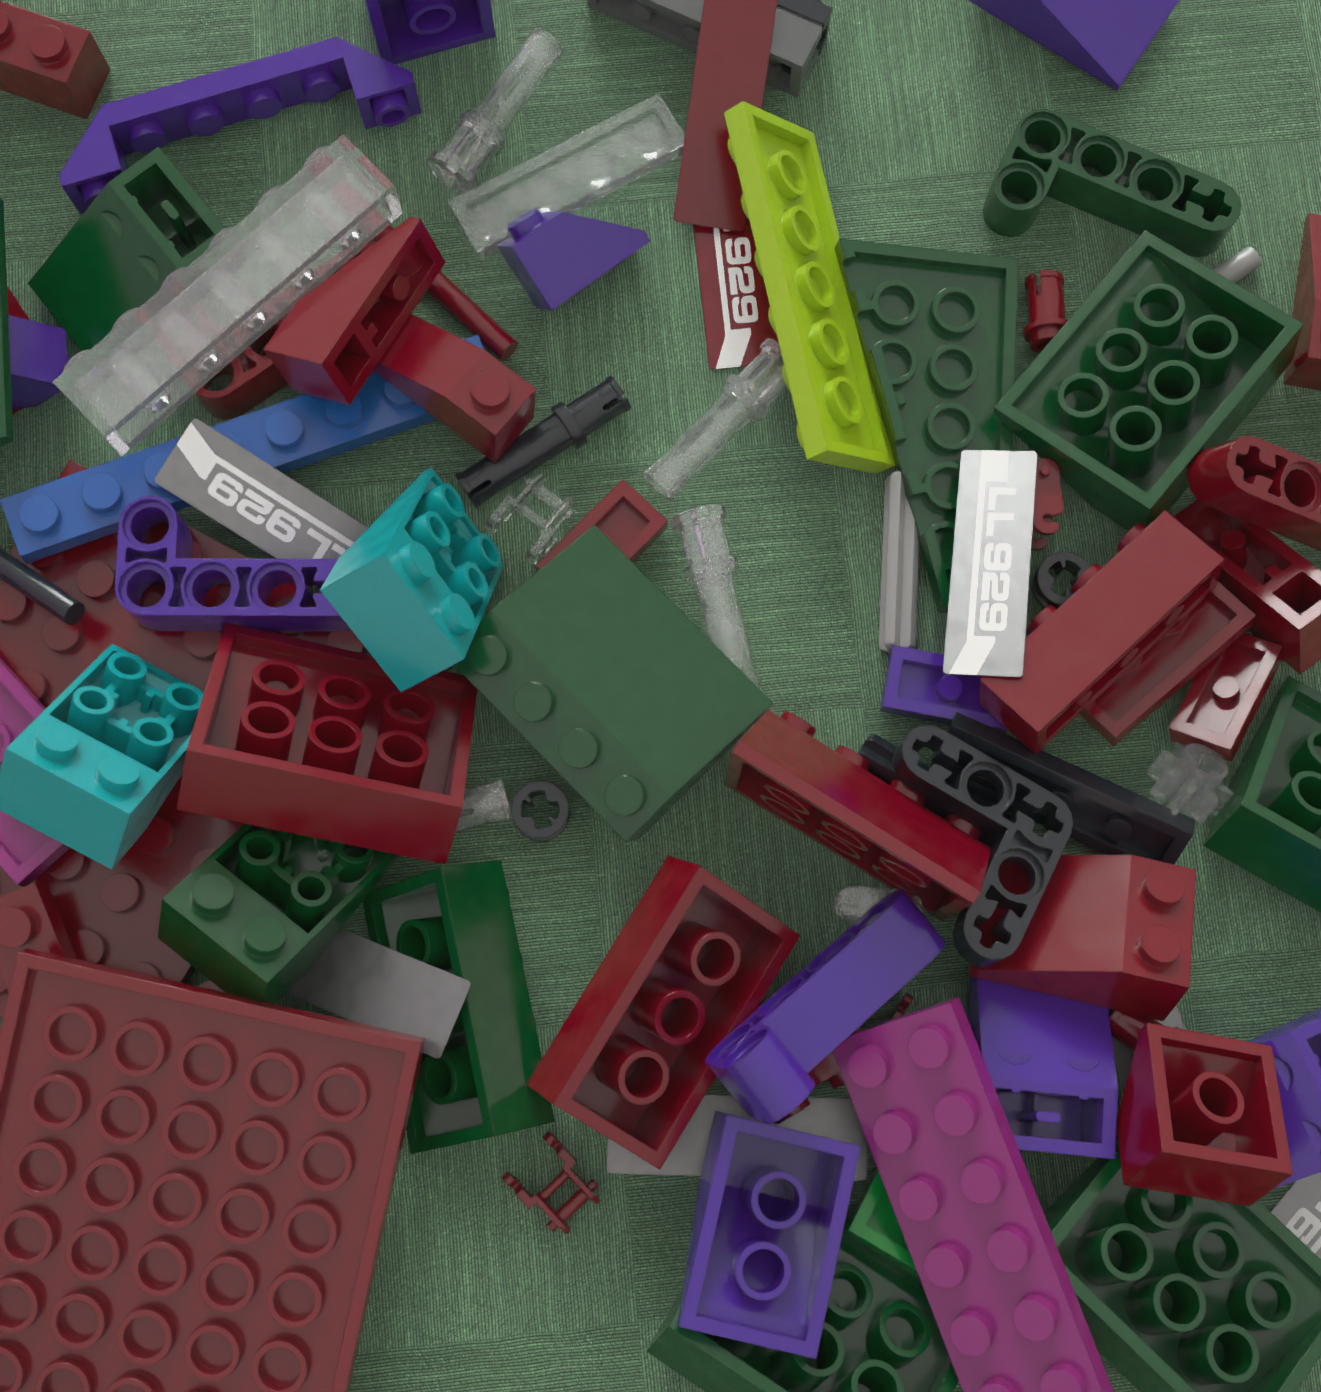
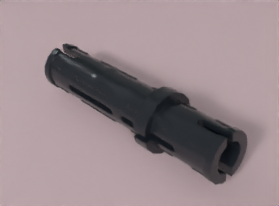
M610 375L605 378V381L569 404L565 405L560 401L552 406V414L520 434L496 463L488 457H484L464 471L456 473L455 477L460 486H463V491L477 509L481 506V503L573 445L574 448L579 449L588 443L586 436L623 412L631 410L629 400L626 397H621L624 392L617 381Z

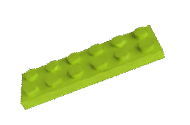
M742 101L724 112L730 137L728 139V150L737 166L743 191L741 204L751 224L756 245L755 263L760 274L763 276L770 304L768 317L779 341L784 362L782 376L786 387L791 392L798 421L796 426L798 441L805 451L807 460L878 474L896 466L835 253V246L840 237L814 132Z

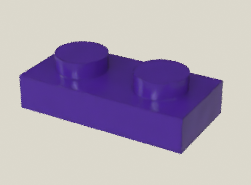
M892 646L889 652L880 706L881 712L950 724L955 713L958 712L1002 733L1008 731L979 704L980 676L945 674L943 672L944 654Z

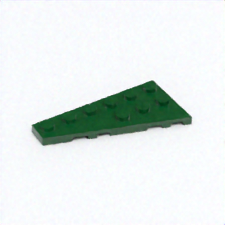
M839 238L835 246V253L897 470L901 471L905 496L915 519L919 547L938 612L948 613L961 452L964 450L1012 451L1013 431L994 414V406L1014 384L1019 259Z

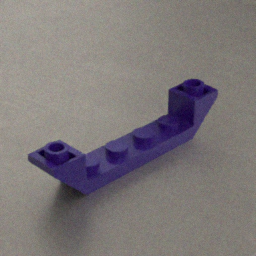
M333 37L103 104L60 172L59 179L62 188L78 212L82 214L108 182L129 168L125 155L135 152L150 153L157 147L161 149L166 143L193 135H212L219 132L224 126L247 119L270 118L278 114L281 109L305 102L328 101L339 92L353 89L365 129L376 126H396L405 122L410 116L422 113L415 82L410 71L345 40Z

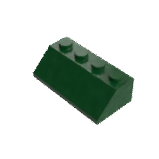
M502 861L440 866L370 892L363 900L370 941L454 974L471 983L442 1056L434 1058L428 1054H422L406 1127L410 1153L424 1152L555 1122L551 1102L526 1085L542 1060Z

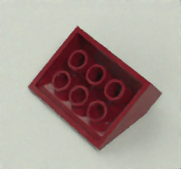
M225 623L186 750L177 810L446 864L463 808L477 688L464 675L441 671L400 692L372 655Z
M767 710L739 740L732 751L724 785L891 890L903 889L915 905L941 921L974 904L982 889L992 849L978 841L982 833L971 823L953 814H948L946 819H943L925 808L923 805L926 798L923 795L910 789L902 781L893 779L889 785L868 772L871 764L855 751L842 745H838L834 751L813 738L816 733L815 728L793 713L784 711L781 717H779L770 710Z

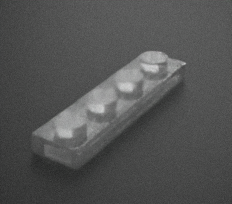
M657 93L448 201L450 212L480 261L499 251L497 245L511 236L507 226L521 215L534 208H538L541 214L545 211L572 213L682 156L685 134L661 95Z

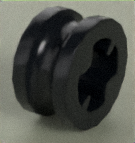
M1060 551L1051 554L1041 563L1032 578V592L1035 600L1043 608L1052 605L1058 609L1071 597L1069 589L1062 595L1055 593L1051 589L1055 579L1048 571L1054 569L1056 576L1063 569L1070 572L1074 576L1070 583V586L1073 587L1078 578L1090 567L1088 562L1082 556L1073 552Z
M535 781L526 784L518 790L512 800L511 814L514 824L523 836L532 841L546 842L557 838L564 832L569 823L570 809L567 798L559 787L550 782ZM538 795H545L550 806H559L558 817L555 819L549 816L548 819L551 825L545 828H536L533 818L523 817L525 805L533 807L534 804L531 798Z

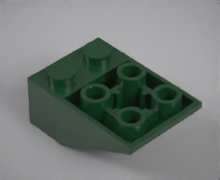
M157 147L107 183L31 278L28 285L102 376L154 337L152 319L156 310L163 303L172 299L186 298L200 304L248 267L232 235L161 149Z
M244 824L162 898L158 939L225 993L276 1004L308 971L399 855Z

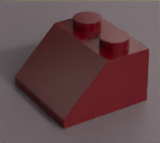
M1146 1023L1140 1029L1116 1120L1123 1185L1251 1206L1293 1175L1272 1046Z

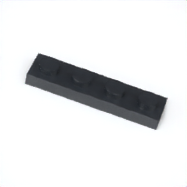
M956 712L946 731L1057 795L1067 804L1072 813L1073 827L1069 838L1107 855H1135L1175 864L1194 834L1195 819L1041 750L1035 755L1018 739ZM956 763L949 770L952 774L948 778L953 780L963 767ZM981 776L968 778V791L996 804L997 791L993 783ZM1014 797V801L1008 807V810L1015 812L1011 809L1019 802V799ZM1036 812L1030 818L1034 822L1043 825L1046 817Z

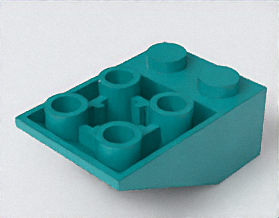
M430 467L338 558L320 591L400 692H403L464 660L504 564L502 563L499 549L492 538L485 533H480L465 513L463 501L455 488L448 483H443L433 468Z
M112 643L5 749L0 768V811L112 870L147 829L183 774L186 750L204 692Z

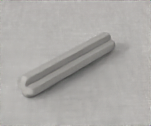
M901 471L892 472L886 478L884 493L879 647L882 651L888 653L893 645L914 649L916 646L919 540L915 519L905 496Z

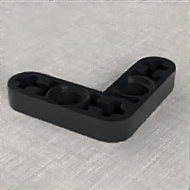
M935 726L917 727L909 732L894 751L892 758L893 767L899 780L910 789L996 838L991 848L981 892L974 904L961 910L952 933L954 946L962 958L978 967H991L1012 955L1020 945L1071 835L1073 827L1072 813L1067 804L1057 795L945 730ZM923 746L933 752L931 756L933 765L928 770H924L917 765L920 760V755L917 752ZM957 763L963 769L951 781L949 786L945 783V780L952 774L949 770ZM981 776L993 783L997 791L996 805L984 807L973 801L967 790L968 778ZM1014 797L1019 799V802L1011 809L1015 813L1008 819L1004 818L1002 813L1008 809L1014 801ZM1036 812L1046 817L1043 827L1048 831L1041 837L1032 831L1035 822L1030 817ZM1012 862L1019 865L1025 871L1029 882L1025 894L1016 895L1010 893L1002 886L998 877L1001 863ZM995 908L1005 910L1006 912L998 917L992 930V936L998 941L988 948L984 947L979 943L982 932L976 927L989 919Z

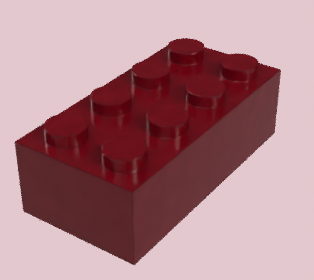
M668 855L526 1085L556 1107L660 1170L716 1077L705 1062L708 1054L757 1009L801 935L700 865Z

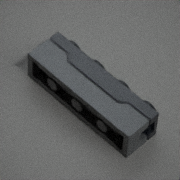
M587 0V6L697 53L704 0ZM777 0L765 84L797 98L799 97L818 59V55H820L827 42L832 7L823 4L820 0Z

